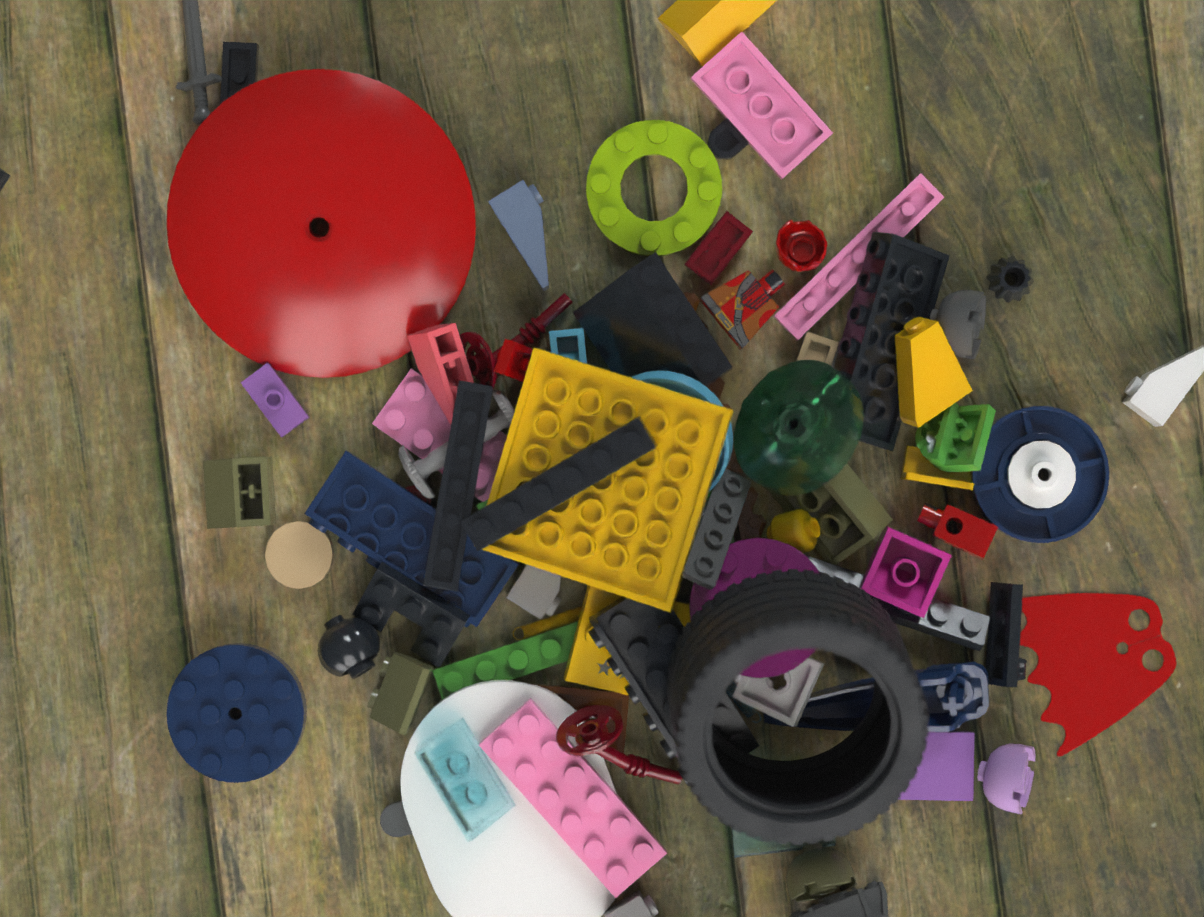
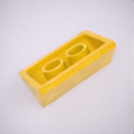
M677 0L658 17V20L699 65L703 67L738 34L744 32L777 0Z

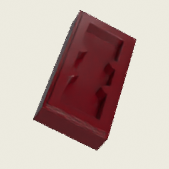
M726 211L684 266L711 286L753 231Z

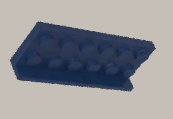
M346 450L304 513L310 517L308 523L322 533L330 530L339 536L337 542L349 551L354 552L357 548L368 555L365 560L373 567L378 568L384 562L423 586L436 508ZM467 535L458 591L428 586L423 587L469 614L470 617L465 627L468 628L470 624L477 627L519 563L485 550L477 551Z

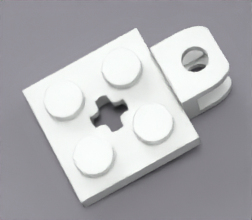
M809 657L795 669L784 673V679L787 681L786 685L780 686L778 690L773 688L774 681L770 680V677L753 678L738 675L734 679V681L739 683L733 698L792 727H796L824 663Z

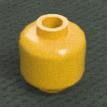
M803 509L774 516L770 526L767 528V539L786 543L802 553L812 551L817 544V537L820 536L818 521Z

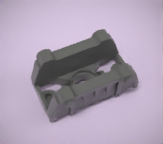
M873 881L868 883L863 890L862 888H852L850 892L847 890L821 899L819 904H811V907L807 909L808 911L801 912L799 910L791 913L789 917H889L887 892L882 881Z

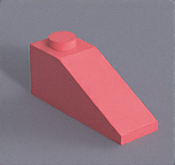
M456 323L440 324L407 335L417 368L450 425L452 423L459 381L474 383Z

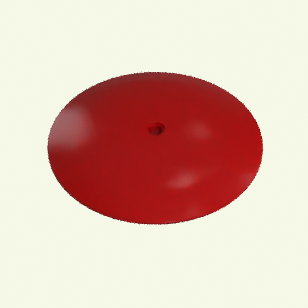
M306 69L277 74L259 80L226 99L208 115L185 146L172 178L167 203V236L173 267L185 295L200 318L219 338L245 357L263 366L269 363L275 370L303 377L330 378L360 374L382 367L410 352L412 349L407 335L440 325L456 303L466 282L475 247L476 217L471 185L465 167L443 129L424 109L400 91L378 80L341 70ZM321 217L328 222L329 231L327 234L318 235L312 230L311 223L314 218Z

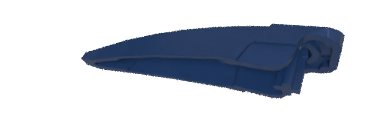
M976 662L932 665L926 669L915 670L926 700L929 720L927 723L929 727L928 732L953 731L964 722L980 718L987 712L990 703L988 672L983 665ZM875 678L853 681L811 693L796 727L854 731L870 706L875 688ZM764 713V723L792 727Z

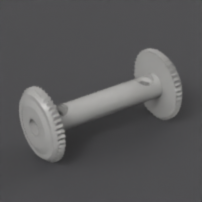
M494 389L492 392L501 409L494 416L488 418L484 443L495 437L502 429L509 428L515 409L500 390ZM448 442L430 452L426 458L417 461L413 459L404 446L399 448L398 455L406 473L425 498L432 499L435 497L426 478L432 472L444 468Z

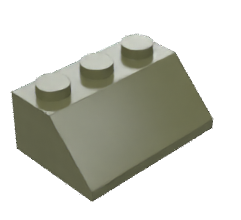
M832 444L817 460L805 465H795L767 488L785 512L803 509L818 521L820 536L817 537L815 549L826 562L834 565L873 540L893 520Z

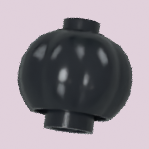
M338 615L324 624L326 631L318 643L317 651L319 660L325 670L338 677L349 674L352 679H355L376 666L372 659L379 654L380 638L373 625H370L361 618L344 619L342 615Z

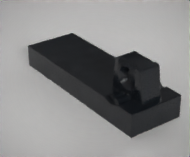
M991 582L990 620L986 656L989 685L1017 687L1018 681L1026 679L1027 660L1019 658L1023 584Z

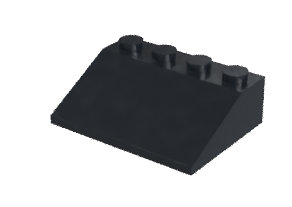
M656 252L625 272L572 312L612 372L633 377L649 371H670L691 377L707 387L733 369Z

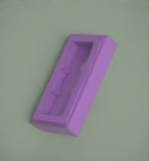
M266 363L241 382L242 386L282 438L310 418L269 363Z

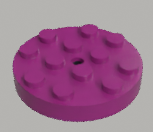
M753 538L732 543L729 545L715 587L709 590L699 584H693L689 606L690 619L697 610L700 611L702 609V605L706 601L714 599L715 594L721 590L724 592L733 583H741V580L747 577L754 578L757 577L756 574L764 572L770 574L775 570H782V572H788V569H798L801 572L813 570L814 573L818 574L819 570L801 551L777 540ZM799 648L769 655L753 663L739 675L766 678L784 674L802 664L816 649Z

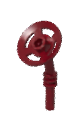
M563 293L537 318L532 317L530 319L531 323H525L526 328L521 327L519 329L520 333L511 340L524 346L528 343L533 344L535 342L534 338L539 339V333L544 334L546 332L545 328L566 310L573 301ZM468 331L460 334L464 351L468 343L471 345L466 353L471 374L480 380V384L493 386L494 390L496 383L494 368L497 363L498 352L502 346L491 352L487 342L476 332Z
M592 705L582 708L568 716L557 730V743L560 749L567 754L585 756L595 753L624 769V773L640 778L648 776L679 785L683 779L677 770L650 763L648 758H642L634 754L627 756L610 746L619 737L624 725L620 712L614 707ZM598 717L597 719L589 720L587 722H584L580 726H577L579 723L587 719ZM610 719L615 723V731L609 733L606 726ZM568 736L575 737L578 746L571 748L567 744Z

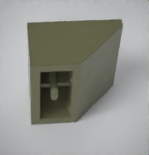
M272 456L203 461L207 529L276 524Z

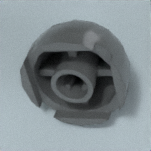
M958 290L948 294L941 301L938 310L932 309L930 320L939 322L957 357L975 359L978 354L982 340L977 339L980 329H984L986 316V296H983L984 292Z

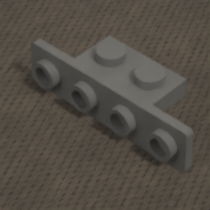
M726 469L719 482L711 490L702 512L692 548L681 573L684 578L709 590L715 587L751 485L750 480Z

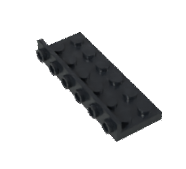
M872 233L866 248L865 260L857 279V288L852 305L848 310L846 326L838 345L837 357L828 379V388L823 404L830 409L835 417V434L884 450H894L902 423L899 410L895 335L904 330V325L914 318L930 319L932 309L935 308L950 255L896 234Z
M622 596L589 617L593 629L588 632L599 649L604 646L607 648L611 657L606 660L615 675L618 677L623 674L629 682L624 688L634 704L641 701L647 710L642 716L652 732L657 729L660 730L665 738L660 741V744L670 759L675 756L678 758L668 703L667 677L673 649L676 648L675 643L679 635L683 634L684 626L674 610L668 612ZM724 691L717 704L712 723L729 743L746 753H750L759 747V744ZM680 767L677 768V770H678V772L680 773L681 777L683 778V780L685 781V783L687 784V786H689V785H688V782H686V780H685V778H684V776H683L682 769H681Z

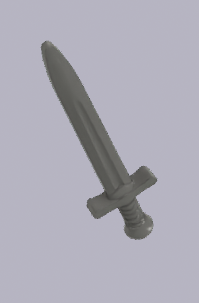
M182 0L190 78L187 82H178L176 89L185 92L193 90L194 106L196 109L192 120L196 125L200 126L210 114L206 86L222 81V78L214 73L207 75L198 0Z

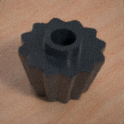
M1010 256L1008 259L1000 258L997 264L991 265V273L987 275V279L990 282L988 289L995 292L996 299L1003 298L1009 303L1013 299L1020 301L1023 295L1030 293L1029 286L1033 284L1034 280L1030 276L1032 269L1026 267L1025 260H1017L1014 256ZM1007 273L1015 276L1016 281L1012 286L1005 282L1004 277Z

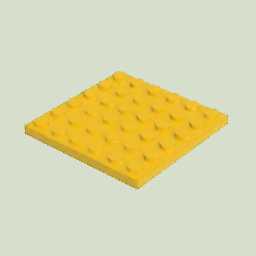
M533 348L487 505L639 416L642 418L658 447L482 550L671 612L683 577L681 573L693 545L734 410L546 350Z

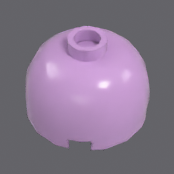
M1005 744L996 748L990 754L987 762L981 761L977 779L983 782L984 794L988 801L997 808L1016 814L1023 813L1021 807L1025 808L1033 782L1034 771H1031L1030 767H1028V761L1035 762L1036 754L1034 747L1022 744Z

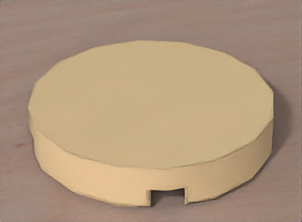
M304 521L286 523L275 530L267 542L265 551L267 568L274 579L286 587L295 589L312 587L323 580L332 568L334 558L333 546L329 537Z

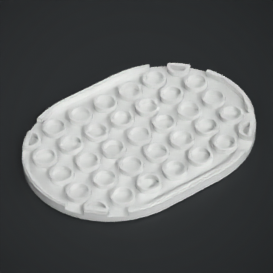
M491 680L457 690L431 709L417 726L407 746L400 779L404 811L433 889L442 905L453 917H601L615 899L612 893L479 746V742L530 698L557 728L568 716L577 711L557 694L538 685L513 680ZM586 720L579 723L577 726H580L581 724L586 722ZM568 736L567 739L573 746H578L575 737ZM595 753L583 756L617 794L605 759Z

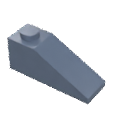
M521 180L488 202L539 285L545 291L549 288L543 216L539 206L544 200L534 184L527 187L524 180Z

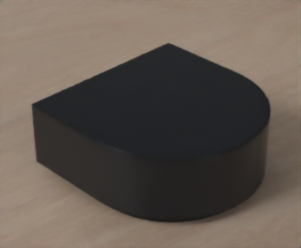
M727 118L712 130L708 138V147L714 154V157L720 160L734 158L749 145V142Z

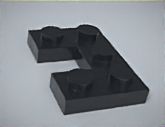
M384 562L377 568L352 614L356 618H361L370 625H373L379 632H382L394 610L423 627L410 651L438 668L443 663L470 617L463 610Z

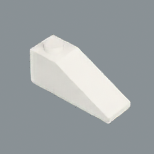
M1204 345L1142 375L1141 378L1135 376L1124 390L1127 396L1122 403L1154 427L1163 426L1203 373Z

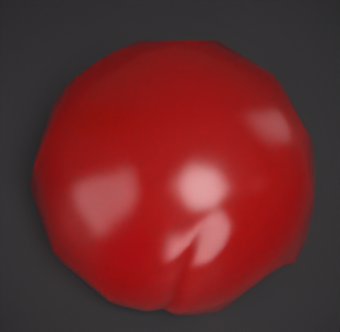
M789 220L778 230L775 250L779 261L786 268L803 272L813 270L822 263L826 257L828 243L823 231L812 224L811 221Z

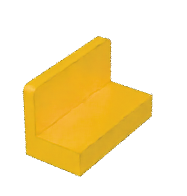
M906 446L900 479L973 490L974 483H971L970 471L944 472L932 465L923 456L918 447Z

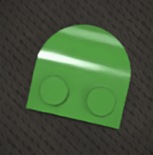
M954 403L917 428L915 436L916 446L932 465L944 472L980 471L996 410L990 404L959 406L957 403Z

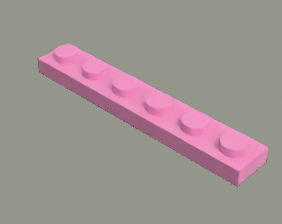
M920 173L773 317L798 341L857 283L865 260L866 248L873 232L892 233L904 237L944 196Z

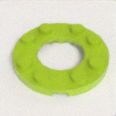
M644 120L619 129L599 147L588 170L586 181L587 202L592 218L599 230L617 246L636 255L649 257L656 252L659 257L667 256L690 247L709 229L720 206L722 178L714 154L707 144L694 132L682 125L669 121ZM660 155L673 160L682 169L687 179L688 193L684 205L675 215L663 221H647L636 217L627 209L621 197L620 183L625 170L633 161L644 156Z

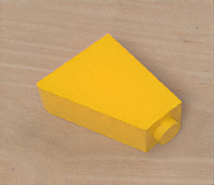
M922 317L910 320L904 325L905 329L895 335L900 418L903 423L918 428L973 391L939 322Z

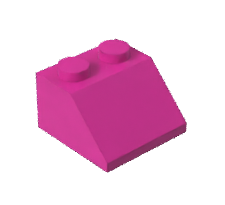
M886 526L882 530L871 555L860 590L863 589L876 598L924 618L952 555Z

